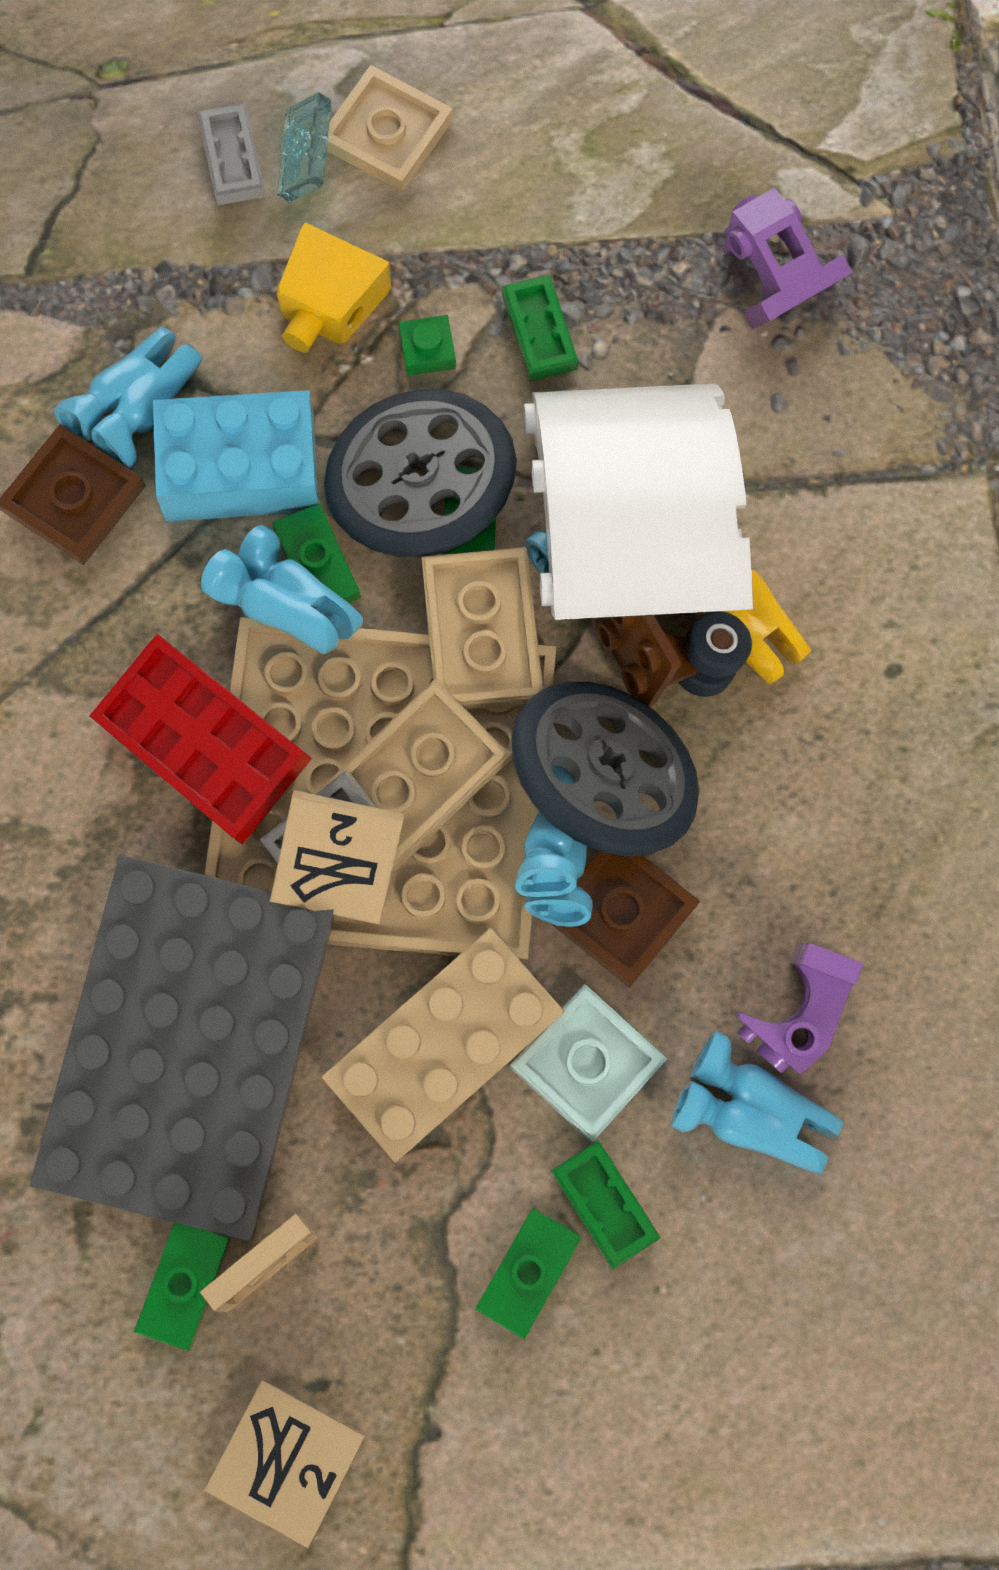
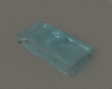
M320 92L286 109L284 131L280 144L281 160L277 196L289 203L322 187L324 183L331 100Z

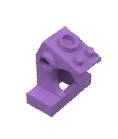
M775 188L758 197L750 195L740 201L733 209L730 224L724 231L727 235L723 247L724 253L727 254L732 251L740 260L748 257L762 281L763 300L743 311L752 329L773 320L853 273L844 255L823 265L821 264L801 225L802 216L799 208L791 199L786 198L784 200ZM775 234L784 241L793 258L792 261L781 267L778 265L766 242V239Z
M798 943L791 964L795 966L801 975L805 987L803 1002L795 1015L785 1021L776 1023L762 1021L738 1011L735 1015L744 1024L737 1033L748 1043L757 1036L763 1044L756 1051L781 1074L790 1066L801 1075L829 1049L851 987L857 984L864 963L811 943ZM803 1028L806 1032V1040L802 1045L794 1047L791 1042V1036L796 1029Z

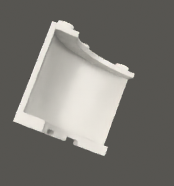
M694 384L532 392L533 403L524 404L525 435H534V444L539 460H532L533 493L543 492L549 573H540L541 606H551V614L555 620L753 609L750 538H742L741 529H738L736 509H744L746 507L743 471L730 409H722L725 395L719 385Z

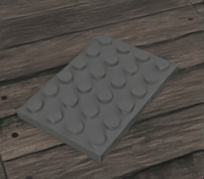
M119 855L29 1186L248 1241L253 1240L335 915H333L334 909L313 911L270 902L272 891Z

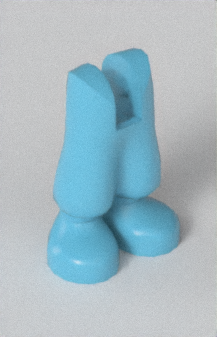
M161 326L126 357L96 375L92 379L89 390L85 395L63 399L54 408L53 413L59 424L87 442H90L92 439L96 448L131 470L137 462V453L132 440V434L134 432L145 433L154 427L153 400L174 399L197 370L203 357L190 344H185L178 348L159 368L158 366L169 355L175 343V334ZM107 411H113L111 415L102 420Z
M256 526L246 535L238 556L224 549L217 552L209 560L201 578V587L205 594L220 603L239 606L243 614L250 619L280 629L324 655L337 648L338 638H350L363 624L362 615L353 606L317 580L302 565L292 559L278 563L280 540L276 532L267 526Z
M551 766L553 774L559 780L565 783H574L573 777L566 769L560 766ZM540 811L525 840V860L521 863L517 872L515 889L519 894L526 896L524 908L538 919L556 926H580L591 919L593 908L590 895L582 888L577 887V880L583 875L585 870L587 846L576 842L554 827Z
M714 1030L698 1056L690 1078L721 1089L733 1100L724 1102L721 1099H717L704 1086L690 1081L679 1097L670 1126L681 1132H689L700 1124H706L712 1128L716 1137L721 1141L772 1156L821 1175L827 1166L829 1157L815 1147L797 1139L801 1127L804 1126L824 1136L838 1138L844 1121L796 1092L762 1067L754 1064H743L740 1066L733 1064L731 1061L732 1044L729 1037Z

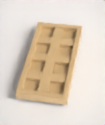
M490 928L321 1078L396 1163L563 1015L565 1011L494 930Z

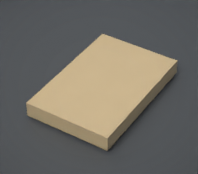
M527 547L421 557L433 680L436 679L466 710L524 705L527 700L543 690Z
M434 679L319 791L343 772H350L376 808L404 814L392 871L395 872L502 769L512 757Z

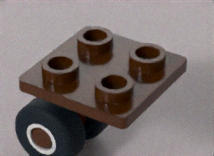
M724 611L707 612L698 617L690 627L686 638L664 633L654 615L599 617L595 621L598 640L607 652H612L622 669L621 675L625 687L631 695L637 696L640 701L649 707L657 703L666 687L677 682L686 691L697 696L709 697L721 693L728 687L736 672L746 662L752 649V638L746 625L738 617Z

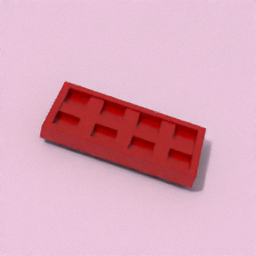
M159 634L153 637L89 715L96 723L241 844L246 841L312 760L307 753Z

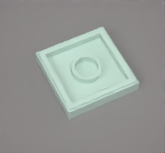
M584 984L562 1008L565 1013L534 1039L510 1064V1068L590 1143H593L666 1062L667 1058Z

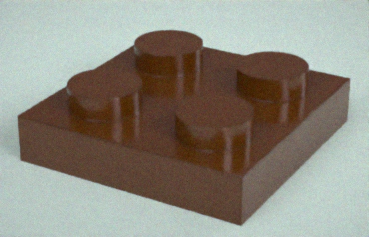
M59 424L0 497V510L84 565L146 485L143 477Z
M599 851L585 867L583 875L577 880V887L582 888L592 899L591 919L580 926L565 927L551 925L627 987L631 988L696 909L700 901L643 855L620 856Z

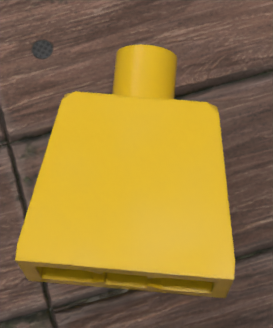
M305 222L299 232L277 291L281 315L290 321L282 334L285 343L302 353L309 351L318 335L337 344L346 343L391 290L390 263Z

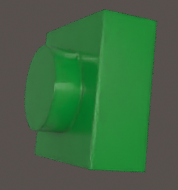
M448 315L398 322L407 376L456 369V357Z

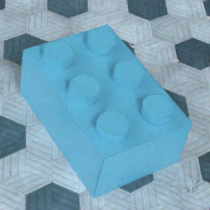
M310 390L153 400L156 498L165 522L290 514L319 503L315 421Z

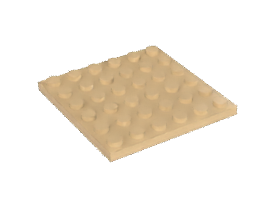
M240 617L230 692L307 753L312 760L243 844L233 839L212 821L205 876L272 891L278 864L260 839L288 817L294 790L316 795L342 767L433 681L428 634L360 628L348 639L338 638L337 648L324 655L280 629L259 623L250 618ZM538 645L543 689L553 686L556 646ZM524 705L467 710L511 755L512 759L395 872L392 871L380 924L335 915L328 942L329 945L458 957L488 929L492 928L522 963H528L532 914L524 908L526 896L516 891L515 882L520 865L525 860V840L539 810L534 806L520 784L513 764L511 744L516 716Z

